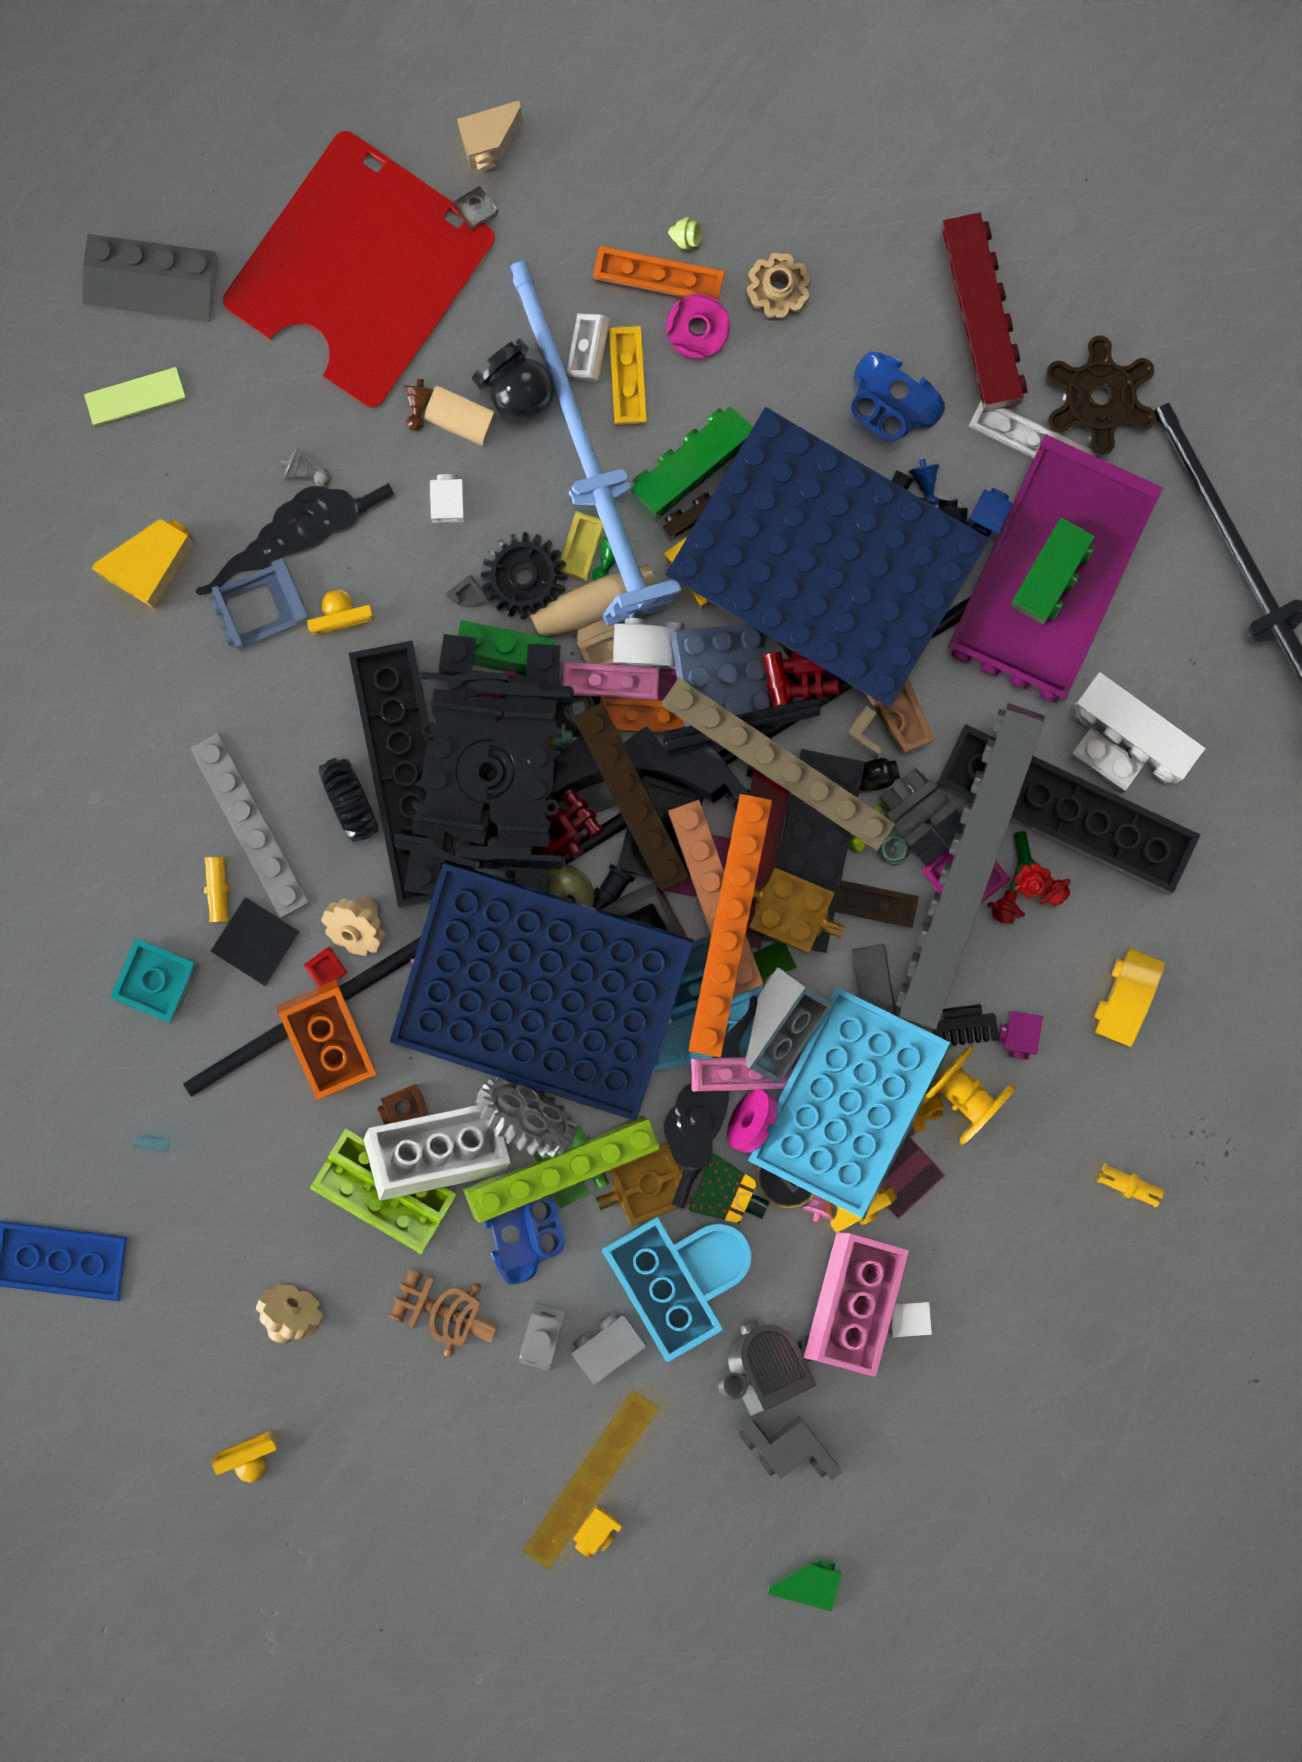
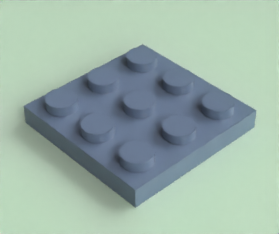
M748 624L677 630L670 633L677 679L681 678L734 715L774 706L770 691L766 689L768 681L762 655H765L766 652L762 632ZM684 721V727L690 726L687 722Z

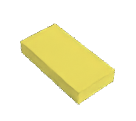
M578 511L575 512L560 561L566 562L567 567L558 570V573H565L568 577L584 582L588 581L601 541L600 537L604 532L600 518Z

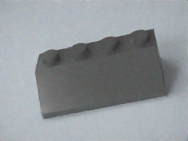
M88 234L83 262V304L210 322L219 258L215 251Z

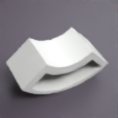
M625 618V624H614L613 663L624 666L659 667L660 669L676 670L670 633L677 630H686L684 629V623L666 622L665 626L644 625V619Z

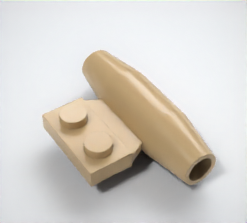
M649 565L639 567L646 587L657 584ZM620 572L606 575L557 597L556 601L548 603L546 608H540L535 615L531 614L530 619L537 635L550 637L578 630L577 647L584 663L614 664V625L606 627L602 614L617 595L627 592Z

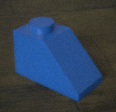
M992 488L991 491L984 489L967 522V526L994 541L1013 505L1012 502L1008 501L1009 496L995 488Z

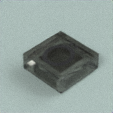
M481 186L455 200L453 205L471 230L494 218L499 212V209Z

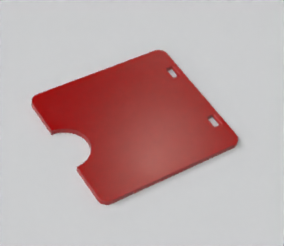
M342 131L334 137L223 296V304L229 312L270 340L281 330L293 325H307L317 329L325 337L329 346V362L323 377L366 407L375 408L384 402L494 245L495 235L493 230L357 135L350 131ZM368 154L384 164L378 173L363 163ZM449 210L465 220L459 229L444 219Z

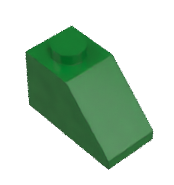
M817 1558L816 1563L808 1561L769 1584L768 1594L832 1611L842 1573L840 1569L835 1568V1562Z

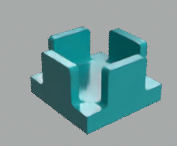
M135 938L110 998L171 1023L177 1008H181L192 982L190 977L196 963Z

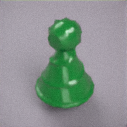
M603 536L600 537L601 564L600 567L595 568L592 572L594 581L609 575L608 569L616 562L608 538Z

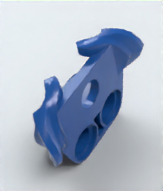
M871 351L863 356L855 370V379L859 384V389L851 404V411L854 417L887 440L899 439L916 426L929 428L936 424L944 413L945 403L932 384L924 377L918 383L898 369L903 364L901 360L881 352ZM902 380L908 384L909 392L905 398L897 399L891 394L890 387L894 381ZM863 398H870L875 404V411L871 416H865L859 411V402ZM890 416L898 418L901 422V430L896 435L888 433L885 429V421Z
M546 1196L484 1221L485 1228L492 1227L497 1250L491 1252V1256L500 1275L508 1284H520L530 1280L536 1274L538 1264L549 1257L560 1254L565 1245L557 1206L551 1198ZM537 1202L543 1203L547 1209V1214L542 1220L537 1219L533 1214V1208ZM512 1225L518 1229L519 1238L515 1243L508 1244L503 1241L501 1233L505 1226ZM546 1233L550 1234L554 1239V1246L549 1252L541 1247V1238Z

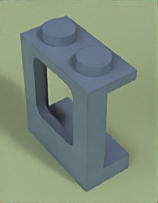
M283 558L271 562L272 565L222 587H212L215 596L211 597L210 601L216 615L223 614L227 626L222 627V630L229 645L235 643L236 647L241 650L310 620L286 561ZM259 586H267L279 611L278 619L247 633H240L228 608V601Z

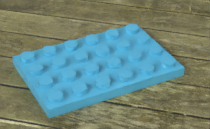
M835 987L829 999L834 1005L807 1042L777 1102L776 1121L774 1125L769 1124L766 1130L770 1134L759 1148L752 1151L748 1161L865 1219L924 1102V1096L929 1092L952 1044Z

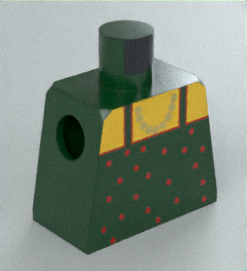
M713 1153L688 1210L740 1223L744 1212L763 1219L770 1201L753 1194L757 1185L756 1180Z

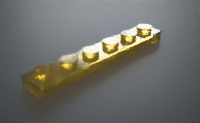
M632 1389L523 1548L522 1552L547 1570L550 1569L659 1407Z

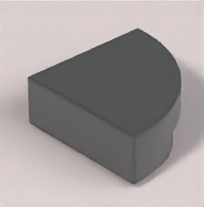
M471 574L446 593V596L451 601L464 607H478L489 602L487 594Z

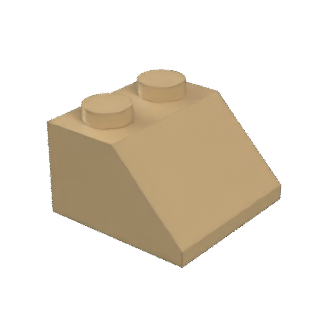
M519 100L457 119L471 170L478 168V171L489 170L497 166L496 162L503 159L523 122Z

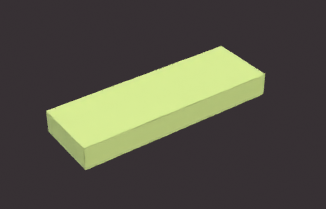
M177 367L84 394L94 427L186 399Z

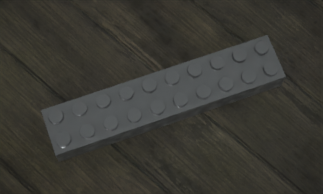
M1007 703L1005 710L999 708L992 729L997 732L995 740L988 739L981 761L986 763L984 771L977 770L971 787V792L975 793L973 802L966 801L960 818V823L965 824L962 833L955 832L950 846L949 854L954 855L951 863L946 861L944 863L938 883L943 886L941 894L934 892L927 914L932 916L930 924L923 923L918 937L917 945L922 947L919 954L913 952L906 976L911 977L909 984L902 983L895 1006L901 1008L899 1013L901 1018L935 1030L937 1028L1045 722V715Z

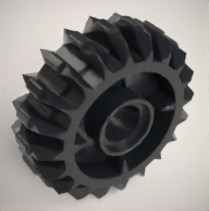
M523 532L522 542L518 541L515 534H511V545L508 546L503 539H500L498 543L503 549L499 553L494 548L489 550L495 559L494 561L484 559L483 564L491 568V571L481 572V577L491 579V582L482 585L484 591L494 590L487 599L490 603L500 599L496 606L499 612H502L509 606L507 616L513 618L517 609H519L520 619L526 620L527 610H531V614L535 615L538 607L546 608V602L550 599L552 601L557 600V596L553 595L555 591L565 593L566 588L558 584V581L568 580V575L558 573V570L567 567L565 561L555 562L562 553L559 549L549 553L553 546L550 540L540 546L542 542L540 535L536 534L532 543H530L529 534ZM523 568L531 569L532 579L526 584H519L517 582L518 572Z
M344 756L326 761L327 763L319 766V776L345 835L353 843L370 838L371 835L378 832V823L352 764Z

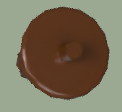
M424 379L417 380V387L404 385L412 415L407 418L406 422L407 427L412 431H419L423 428L424 420L421 418V413L434 389L423 388Z

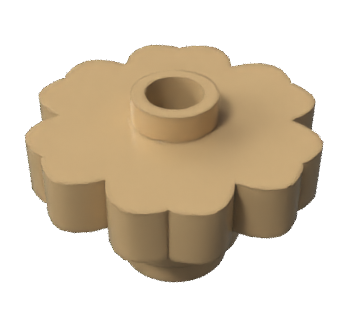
M774 252L770 255L768 261L758 259L748 273V279L751 284L747 287V296L751 299L753 308H764V313L768 318L785 319L789 310L800 312L803 305L809 299V292L806 288L810 285L811 277L803 263H794L791 254ZM781 282L785 288L776 289L773 287V284Z
M361 896L356 900L341 899L338 903L331 902L321 919L323 924L327 926L325 933L336 945L345 946L351 954L366 956L369 951L376 953L386 937L385 932L380 929L382 922L379 919V905L373 899L366 896Z
M276 1284L274 1289H264L256 1305L257 1311L261 1313L259 1321L268 1329L269 1337L281 1344L289 1343L292 1339L302 1340L306 1334H315L323 1318L322 1312L318 1310L319 1301L313 1298L312 1294L308 1291L299 1292L297 1287L292 1284Z

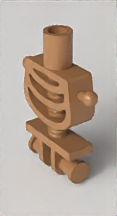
M407 1269L408 1274L404 1284L400 1283L398 1287L404 1290L401 1298L394 1296L393 1302H395L391 1314H388L389 1318L403 1323V1317L407 1308L413 1310L407 1326L414 1328L421 1311L430 1312V1333L436 1340L447 1343L444 1349V1355L447 1357L453 1355L454 1345L462 1346L465 1343L468 1333L491 1343L498 1324L476 1315L481 1305L480 1300L474 1297L481 1289L478 1283H473L468 1293L461 1288H450L434 1302L431 1298L428 1299L427 1296L435 1278L428 1276L423 1290L420 1291L416 1289L419 1279L423 1277V1274ZM410 1293L419 1297L416 1305L407 1301ZM457 1294L460 1296L452 1303L450 1308L449 1306L446 1307V1305L443 1306V1300L449 1295ZM463 1300L469 1301L462 1312L456 1311V1307ZM472 1309L471 1315L468 1316L467 1312ZM438 1316L444 1320L443 1335L436 1329L435 1320ZM450 1322L456 1325L454 1337L449 1334ZM464 1327V1332L461 1335V1328Z

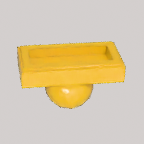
M333 589L327 592L321 601V609L325 616L307 620L309 631L315 636L373 621L372 608L370 605L352 609L353 601L350 595L341 589Z
M267 1431L214 1454L212 1467L216 1475L235 1468L238 1477L245 1482L251 1483L260 1480L267 1469L266 1460L263 1455L277 1450V1440L273 1431Z

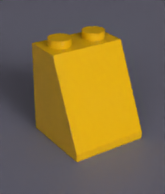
M159 519L95 562L92 569L104 579L155 609L195 543L189 537L191 532L185 526L173 519H170L168 523Z

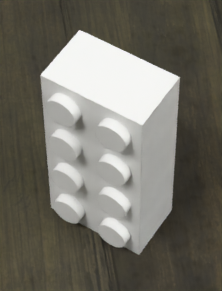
M1101 672L1091 680L1071 708V710L1076 712L1074 718L1088 728L1094 725L1102 731L1101 734L1114 744H1120L1127 749L1130 758L1134 757L1141 763H1146L1153 768L1152 774L1167 785L1169 782L1177 784L1182 781L1206 749Z
M477 1105L368 1128L364 1143L379 1201L505 1174L510 1160L504 1137H497V1130L486 1126L489 1121L480 1118L482 1112L476 1109Z

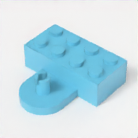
M658 1216L601 1249L667 1363L723 1331V1327L708 1301L738 1284L747 1274L751 1264L750 1246L743 1234L734 1227L725 1224L708 1225L674 1244Z

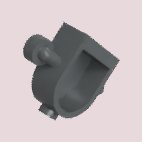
M755 1320L740 1327L739 1329L742 1334L734 1340L728 1355L731 1373L720 1379L718 1389L721 1396L727 1400H736L742 1397L750 1416H754L817 1386L806 1361L812 1360L804 1358L809 1335L802 1337L797 1344L788 1331L776 1325L759 1326L758 1321Z

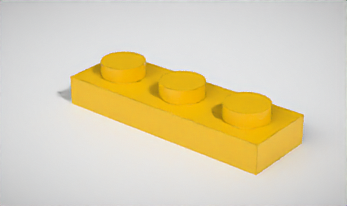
M641 326L609 328L615 425L645 424L647 420Z

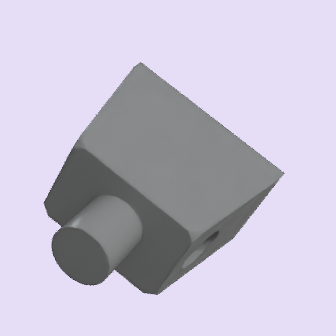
M538 1303L534 1304L518 1363L550 1371L566 1311Z

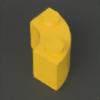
M1129 948L1124 959H1117L1111 974L1116 979L1106 1002L1100 1001L1094 1018L1099 1020L1095 1033L1126 1046H1132L1155 995L1165 962Z

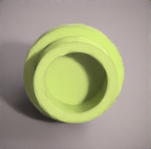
M685 217L677 221L675 226H671L668 234L680 248L690 250L692 247H698L701 243L702 225L700 221H695L692 217Z

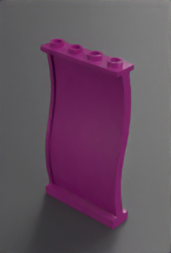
M1045 434L947 648L953 650L951 656L966 663H969L970 659L982 663L981 670L997 677L1002 672L1012 677L1010 683L1027 690L1029 685L1041 690L1040 697L1053 703H1057L1058 699L1065 701L1163 487ZM1060 517L1095 536L1090 544L1095 549L1086 565L1080 562L1074 573L1078 574L1079 577L1072 590L1068 592L1064 589L1059 601L1064 604L1056 618L1053 620L1048 617L1044 625L1014 609L1010 604Z

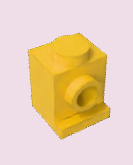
M596 1505L573 1536V1540L577 1542L575 1548L588 1558H591L598 1549L604 1552L614 1538V1535L610 1532L612 1529L619 1532L622 1528V1523Z

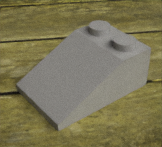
M777 968L767 978L764 988L759 994L745 1065L779 1084L834 1004L806 983Z

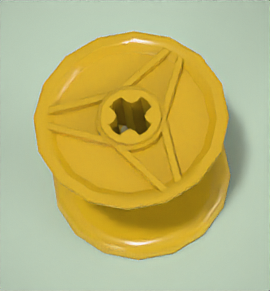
M969 1045L937 1077L923 1100V1104H925L939 1091L953 1104L951 1108L954 1111L958 1108L972 1122L960 1137L961 1145H964L984 1126L1017 1088L1015 1085H1009L993 1098L980 1086L981 1081L979 1079L975 1081L961 1066L973 1053L974 1048L972 1045Z

